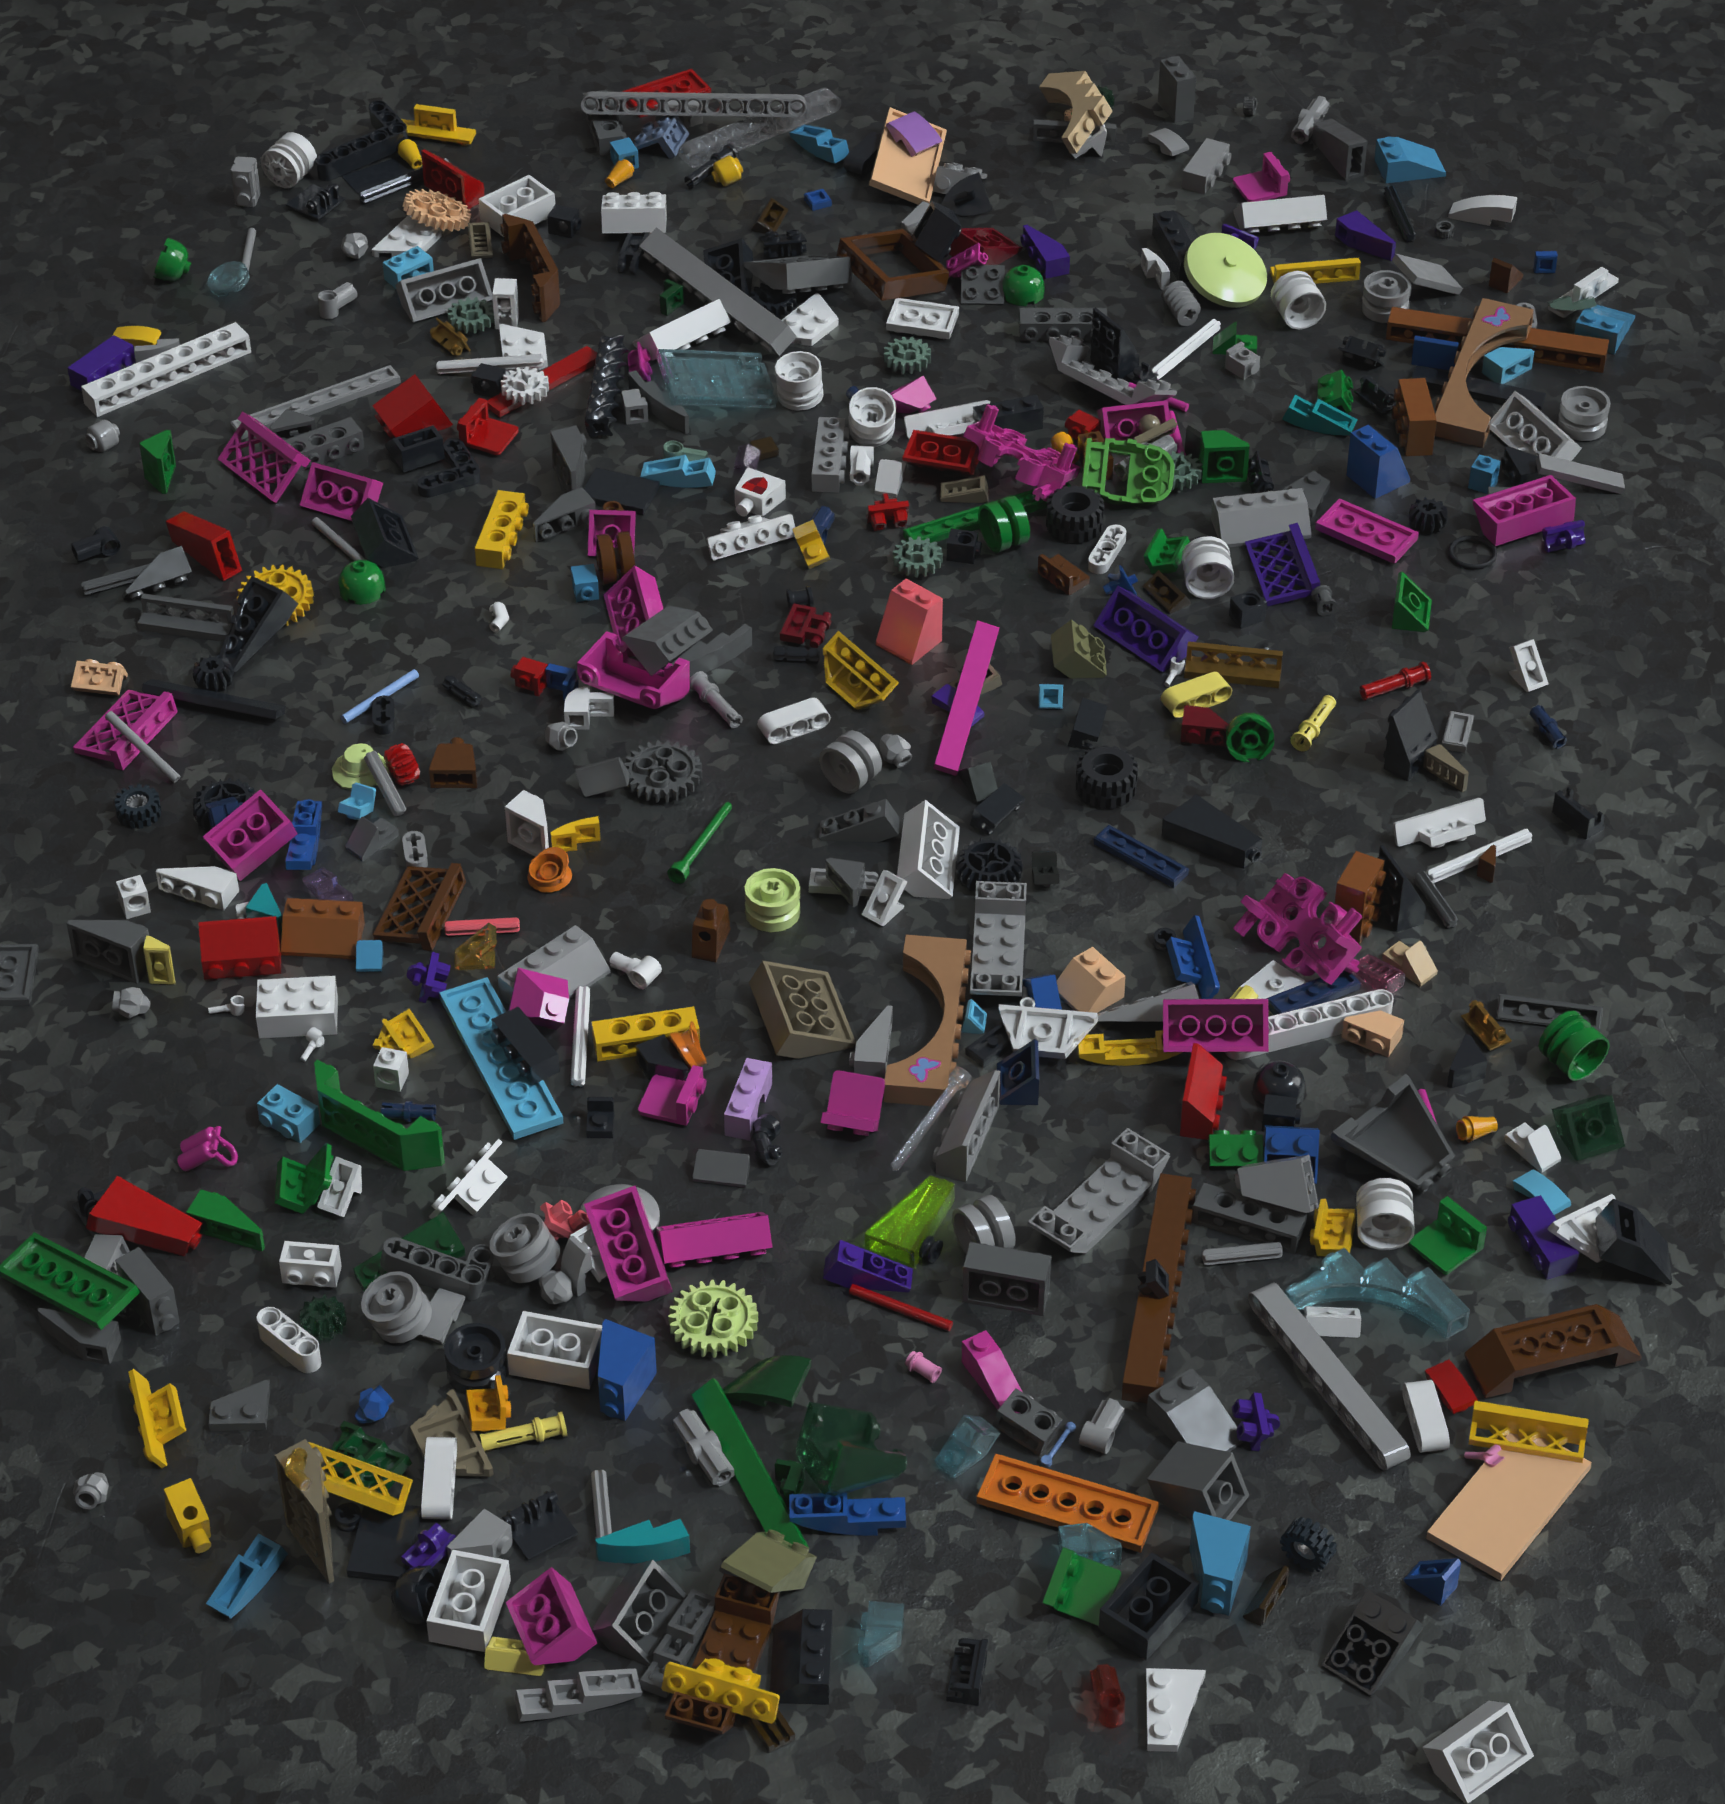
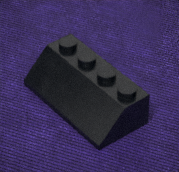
M1174 210L1153 213L1152 235L1177 281L1190 282L1185 272L1184 258L1188 248L1199 235L1194 226Z

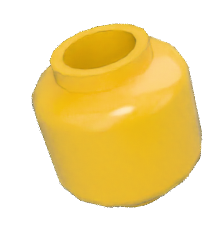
M728 155L714 162V171L711 174L716 183L720 182L723 186L727 187L739 181L741 173L744 171L737 157L733 158Z

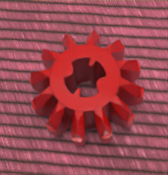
M403 743L389 747L390 749L384 752V760L392 778L400 786L415 782L414 780L420 776V770L412 751Z

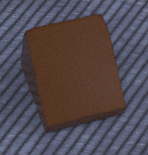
M1494 844L1479 857L1477 876L1490 883L1493 882L1496 865V845Z

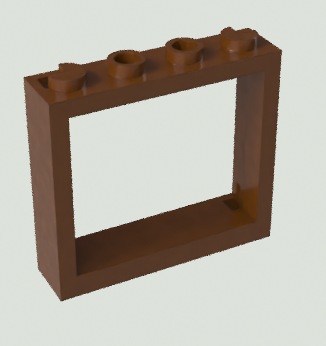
M904 229L840 238L836 256L851 257V272L881 301L940 292L946 289L949 271L916 246L911 235ZM899 250L922 273L889 278L866 255Z

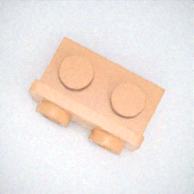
M92 659L77 661L71 688L74 691L119 696L122 681L127 679L128 673L117 662L103 664Z

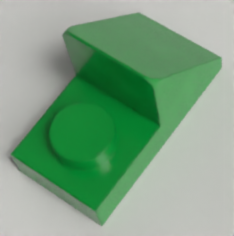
M1234 322L1213 337V354L1226 355V350L1241 341L1244 343L1245 348L1257 354V336L1236 335L1237 322Z

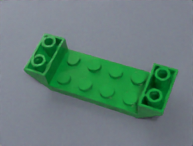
M318 1059L314 1062L322 1126L403 1171L439 1167L445 1163L442 1129L436 1122L429 1121L420 1116L406 1129L402 1124L395 1123L384 1117L380 1112L373 1111L364 1106L360 1101L353 1100L340 1091L338 1070Z

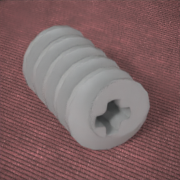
M1175 281L1166 286L1161 292L1162 299H1164V302L1172 314H1174L1179 324L1182 326L1192 325L1196 322L1200 313V304L1183 281Z

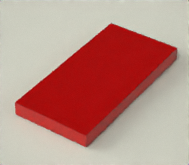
M689 69L622 92L711 93V88L693 69ZM629 99L626 102L631 108L638 105L633 99ZM655 100L647 102L650 108H655L654 105L658 104ZM637 115V116H638L639 118H642V117H645V116H648V115Z

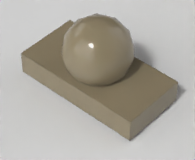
M1151 414L1145 415L1139 421V429L1142 434L1134 437V440H1137V443L1140 444L1153 443L1163 436L1175 433L1177 423L1172 418L1160 424L1156 416Z

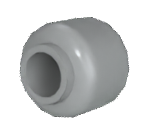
M101 420L88 427L85 440L91 450L105 452L118 444L120 431L116 424H112L108 420Z

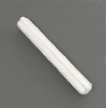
M1215 319L1209 321L1154 366L1150 372L1156 374L1157 380H1159L1219 331L1220 321Z
M542 354L446 360L438 361L436 369L438 374L476 371L481 363L505 368V370L517 369V367L520 369L525 367L538 368L543 367L544 359Z
M1528 829L1520 830L1428 869L1426 873L1432 882L1436 883L1478 865L1479 857L1491 845H1496L1497 857L1532 841V833Z
M578 986L576 989L571 1064V1085L574 1087H582L585 1084L590 988L588 986Z

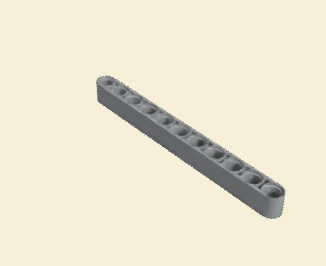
M591 91L584 94L581 108L586 114L800 117L805 113L806 100L798 94ZM593 99L596 102V106L588 107L585 101ZM608 99H613L616 101L617 105L615 107H609L607 106L606 101ZM629 99H633L638 105L631 108L626 102ZM649 100H655L657 101L658 106L656 108H650L647 105V102ZM676 100L679 106L677 108H670L668 101ZM691 100H696L699 103V107L693 109L689 107L688 103ZM713 100L718 101L720 106L717 109H712L709 106V102ZM732 101H738L741 106L738 109H732L729 104ZM758 101L761 107L755 110L751 108L750 103ZM778 101L782 107L775 110L770 105L772 102ZM796 101L800 102L802 108L794 110L791 104Z

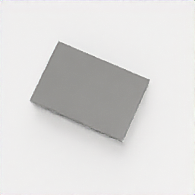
M1395 254L1392 258L1394 264L1413 284L1459 295L1463 289L1442 265L1400 254Z

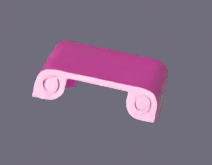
M608 631L577 662V673L584 684L652 709L680 701L690 690V661L678 658L674 666L668 663L664 670L661 669L651 676L640 661L628 657L627 647L623 646L620 648L615 641L617 635Z

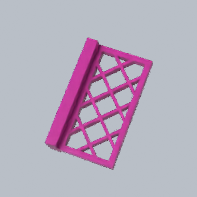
M242 411L238 417L241 424L218 457V460L270 500L277 503L301 466L306 468L311 460L257 419ZM247 430L248 441L241 443V437ZM262 442V451L255 453V444ZM249 446V455L242 457V448ZM236 450V459L228 461L227 458L231 452ZM276 452V462L269 463L268 455ZM263 457V466L256 468L255 459ZM249 461L250 470L243 472L242 463ZM290 463L292 466L287 473L283 474L282 465ZM276 467L277 476L269 478V469ZM263 471L264 480L256 482V473ZM277 482V488L271 494L270 484Z
M127 690L73 746V750L77 754L111 761L114 763L115 769L124 770L141 751L124 735L117 738L116 736L121 733L116 728L114 729V726L105 718V715L109 711L116 715L125 713V715L119 718L124 723L127 722V726L148 744L178 712L172 693L163 692L160 696ZM130 699L139 700V701H136V702L127 704ZM141 708L140 711L133 712V713H130V714L127 713L128 711H132V710ZM138 719L136 722L130 723V721ZM111 727V730L99 733L101 730ZM114 737L112 740L100 743L101 740ZM97 742L96 745L86 747V745Z

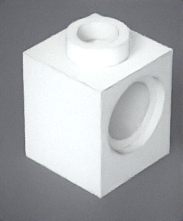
M141 875L116 881L119 902L126 919L151 913L148 892Z
M381 1048L373 1065L376 1087L401 1092L409 1074L407 1052Z

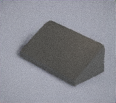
M620 757L575 769L585 797L622 788L629 783L630 773Z
M698 1149L693 1181L746 1188L750 1171V1156L747 1154Z

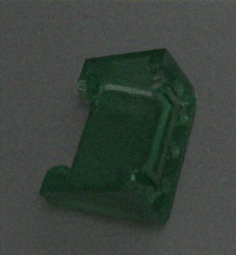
M809 1402L797 1441L796 1457L801 1464H804V1469L823 1494L838 1496L896 1479L901 1473L905 1472L907 1467V1456L902 1450L893 1449L891 1452L878 1450L874 1445L875 1440L880 1435V1424L877 1423L876 1417L871 1412Z

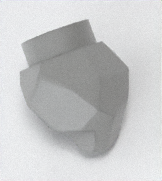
M362 233L346 234L341 244L343 253L347 257L359 259L368 248L367 238Z
M558 722L546 727L544 738L553 749L563 751L575 745L577 742V732L567 723Z
M885 734L881 737L879 746L883 759L886 762L895 764L897 768H900L912 759V754L909 752L911 745L899 735Z
M129 987L121 991H114L112 1011L131 1018L138 1014L146 1013L149 1010L150 1000L143 994L140 988Z
M550 1270L540 1277L541 1297L548 1304L567 1302L573 1296L572 1280L562 1271Z
M95 1472L75 1481L73 1494L78 1506L83 1509H93L97 1504L106 1502L109 1484L105 1474Z

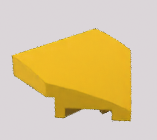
M410 1008L389 1021L383 1019L380 1035L373 1043V1047L378 1050L384 1047L407 1052V1058H414L434 1048L432 1041Z

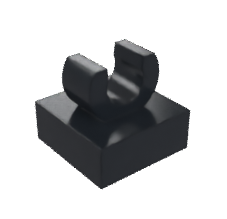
M1142 362L1141 366L1135 367L1126 376V381L1136 385L1138 381L1147 382L1148 379L1157 382V375L1150 372V365Z
M1156 1259L1146 1262V1271L1138 1274V1279L1143 1283L1138 1286V1290L1143 1295L1153 1292L1158 1299L1169 1296V1274Z

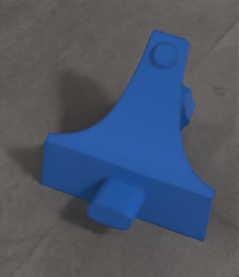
M1120 565L1118 574L1110 573L1107 576L1110 582L1103 586L1107 595L1113 593L1116 587L1120 586L1137 596L1132 586L1138 582L1135 574L1127 577Z

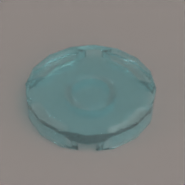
M227 262L211 272L207 284L213 294L227 296L229 295L228 292L233 291L236 293L246 286L250 278L249 271L242 262Z

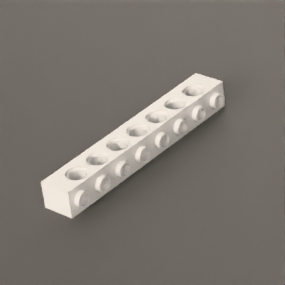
M235 322L81 386L84 404L97 417L251 353L249 335Z

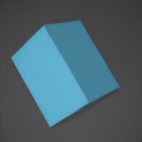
M1039 684V708L1063 709V685Z
M972 999L968 1000L961 1032L983 1034L987 1013Z

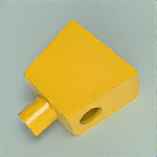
M189 1478L165 1488L164 1496L167 1517L184 1548L193 1546L196 1553L207 1551L211 1547L209 1540L211 1537L210 1522L192 1479Z

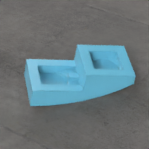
M1534 1169L1513 1180L1514 1190L1529 1198L1541 1195L1554 1215L1571 1206L1570 1199L1552 1181Z

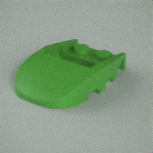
M1087 438L1084 446L1081 486L1095 490L1094 493H1099L1104 502L1117 505H1154L1164 500L1170 494L1173 488L1175 466L1172 457L1166 450L1151 444L1148 446L1143 445L1133 439L1119 441L1115 440V438H1105L1104 442H1091L1092 438ZM1108 452L1130 456L1126 496L1105 492Z

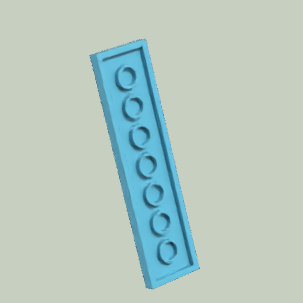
M488 977L439 992L440 1000L513 1139L515 1140L564 1124L563 1116L544 1080L532 1085L526 1077L520 1075L517 1065L507 1059L503 1048L493 1042L490 1031H492L491 1019L505 1013L506 1010Z

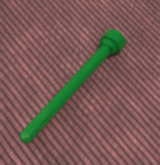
M725 802L684 858L671 865L667 874L673 882L678 884L685 882L690 874L689 866L732 809L731 803Z

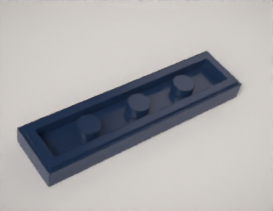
M1110 825L1094 837V845L1172 888H1175L1189 873V868Z
M1343 970L1332 985L1320 977L1266 998L1268 999V1010L1273 1015L1326 1003L1360 990L1361 982L1352 973L1350 974Z

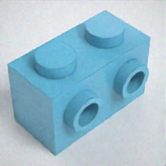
M419 246L383 262L384 280L395 289V285L400 280L434 271L433 258Z
M278 1084L257 1103L259 1121L264 1126L271 1127L279 1131L284 1137L291 1138L299 1143L321 1124L317 1105Z

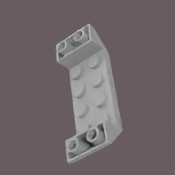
M1060 335V337H1050L1049 339L1058 371L1125 405L1164 401L1177 394L1176 390L1170 388L1171 384L1163 380H1158V382L1150 379L1147 382L1138 381L1133 389L1128 386L1129 382L1119 378L1117 380L1112 378L1110 372L1094 369V364L1085 361L1090 347L1083 344L1084 340L1079 337L1071 336L1069 338Z
M976 881L970 994L1022 996L1027 883Z
M1127 1128L1111 1143L1110 1158L1054 1211L1046 1206L1041 1208L1028 1221V1226L1070 1252L1087 1253L1153 1190L1160 1177V1173H1162L1170 1158V1153Z

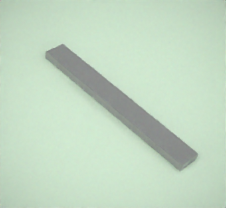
M389 365L250 414V416L270 429V426L286 409L309 416L401 383L400 376ZM238 419L230 422L234 433L241 424V421ZM247 430L242 435L241 440L248 438Z

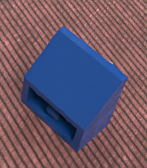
M1264 1125L1263 1162L1310 1155L1314 1183L1317 1184L1320 1130L1318 1128Z

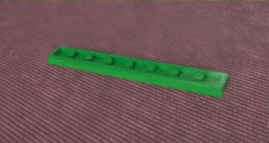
M1066 482L1064 485L1067 487H1071L1069 482ZM1034 489L1013 495L1022 503L1026 514L1047 508V502L1035 500L1036 495L1032 494ZM980 506L904 529L903 536L907 542L909 537L917 540V537L920 536L921 540L930 538V543L948 539L951 528L968 531L980 529L978 521Z
M712 1378L691 1395L710 1430L714 1431L717 1435L722 1452L733 1466L734 1475L765 1532H768L769 1529L775 1530L785 1536V1541L791 1544L798 1542L808 1547L797 1525L790 1522L787 1506L719 1382Z

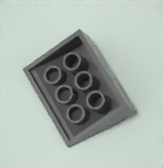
M806 255L744 262L746 269L772 289L782 290V294L795 293V289H798V292H809L811 287H814L815 290H826L827 285H830L831 288H843L844 283H852L851 257Z

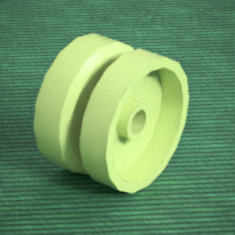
M770 868L755 872L747 879L744 887L746 919L753 927L766 932H779L792 927L798 921L800 916L799 881L793 874L786 870Z

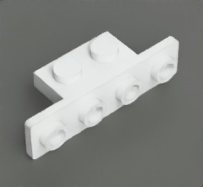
M1600 267L1574 284V288L1561 297L1569 295L1572 302L1590 296L1596 298L1616 285L1619 278L1608 273L1609 270L1604 267ZM1548 306V310L1562 318L1576 311L1558 310Z
M983 400L905 416L906 436L910 438L913 430L949 436L956 434L964 436L967 426L977 422L973 419V407L990 404V401Z
M787 514L773 519L755 515L749 517L747 522H730L726 524V528L720 529L721 534L708 537L707 544L711 559L716 560L795 537L792 530L795 528L793 515Z
M1472 799L1394 822L1393 829L1396 845L1400 847L1422 841L1432 848H1439L1450 841H1463L1467 839V836L1476 834L1475 824L1485 822L1486 820L1483 799Z
M500 1139L493 1145L488 1142L478 1152L481 1158L477 1162L472 1160L462 1170L466 1175L462 1179L456 1177L447 1187L450 1193L446 1197L441 1194L431 1205L435 1209L429 1215L431 1219L436 1217L453 1198L474 1215L505 1181L507 1176L488 1159L502 1144Z

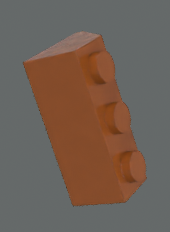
M287 898L282 919L281 955L356 959V944L362 938L365 925L363 903Z

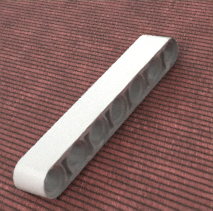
M1378 989L1269 1016V1052L1342 1034L1344 1019L1348 1016L1380 1010L1392 1015L1393 995L1387 990ZM1225 1052V1054L1231 1059L1241 1060L1269 1052Z

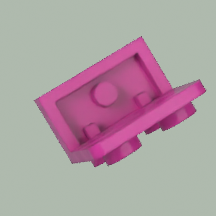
M1272 152L1263 153L1262 171L1233 178V184L1247 202L1264 201L1286 196L1288 183L1290 182L1289 172L1283 168L1279 159H1276Z
M693 1065L686 1081L654 1075L640 1102L638 1113L642 1116L687 1126L692 1113H695L698 1100L706 1088L707 1081L703 1078V1067Z
M840 1070L835 1071L832 1077L828 1108L826 1112H822L821 1123L828 1124L827 1129L843 1131V1127L853 1128L854 1134L869 1136V1131H878L885 1080L881 1077Z

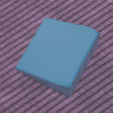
M358 940L356 944V972L382 971V941Z

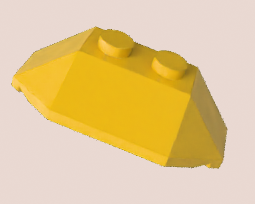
M837 631L823 647L826 683L856 710L884 701L899 684L897 680L840 631Z

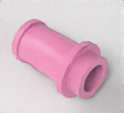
M912 1351L905 1361V1365L910 1372L915 1371L931 1383L936 1382L942 1373V1368L924 1358L923 1353L920 1351Z

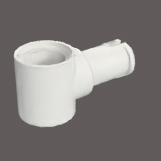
M615 952L610 958V966L627 973L631 983L639 989H645L662 972L659 962L651 956H645L640 960L638 958L631 959L619 952Z

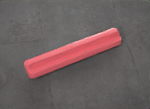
M517 917L445 922L446 936L515 933L520 931V921Z

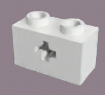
M495 278L492 293L495 329H499V324L517 327L519 318L517 279Z

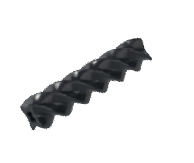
M623 334L613 337L601 336L598 344L593 380L585 413V427L591 438L598 435L613 436L609 425L612 422H616L617 419L613 417L611 411L614 408H619V404L615 402L614 397L617 394H621V390L618 389L616 383L624 380V376L619 373V369L627 366V363L622 360L621 356L629 352V349L623 344Z

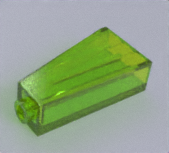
M930 1175L866 1231L865 1250L915 1269L921 1259L919 1251L923 1241L929 1235L934 1237L954 1203L955 1184Z

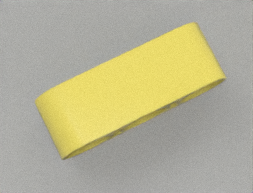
M1211 672L1167 688L1161 695V702L1174 717L1180 718L1183 717L1184 705L1211 707L1220 704L1230 698L1232 688L1218 672Z

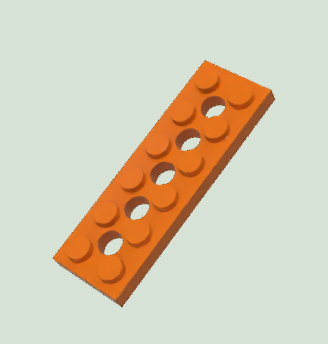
M995 1454L978 1492L976 1503L1140 1553L1159 1507L1158 1501L1000 1454ZM1016 1483L1020 1485V1488L1011 1490L1006 1485ZM1043 1491L1047 1493V1496L1038 1498L1033 1493ZM1064 1499H1070L1075 1504L1064 1506L1060 1502ZM1097 1507L1102 1512L1100 1514H1091L1088 1512V1509ZM1123 1515L1130 1520L1122 1523L1118 1522L1115 1518Z

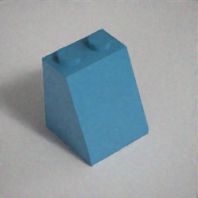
M1194 1511L1189 1551L1194 1577L1200 1582L1198 1595L1200 1607L1212 1613H1221L1229 1616L1247 1562L1251 1526Z

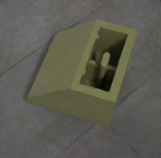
M1071 619L1051 634L1055 668L1070 679L1104 678L1107 676L1104 643L1100 638L1090 634L1083 625H1078Z

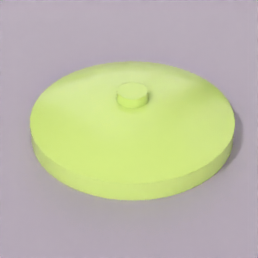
M1224 233L1204 234L1192 242L1185 254L1184 268L1190 283L1202 296L1216 304L1226 307H1244L1255 302L1265 289L1267 272L1262 259L1251 246L1239 238Z

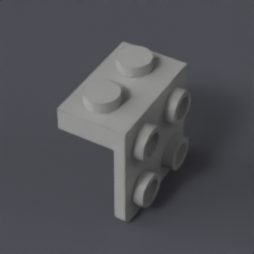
M945 163L944 166H937L933 192L947 194L960 180L978 172L981 178L985 179L987 174L982 173L983 169L964 167L963 169L962 164Z

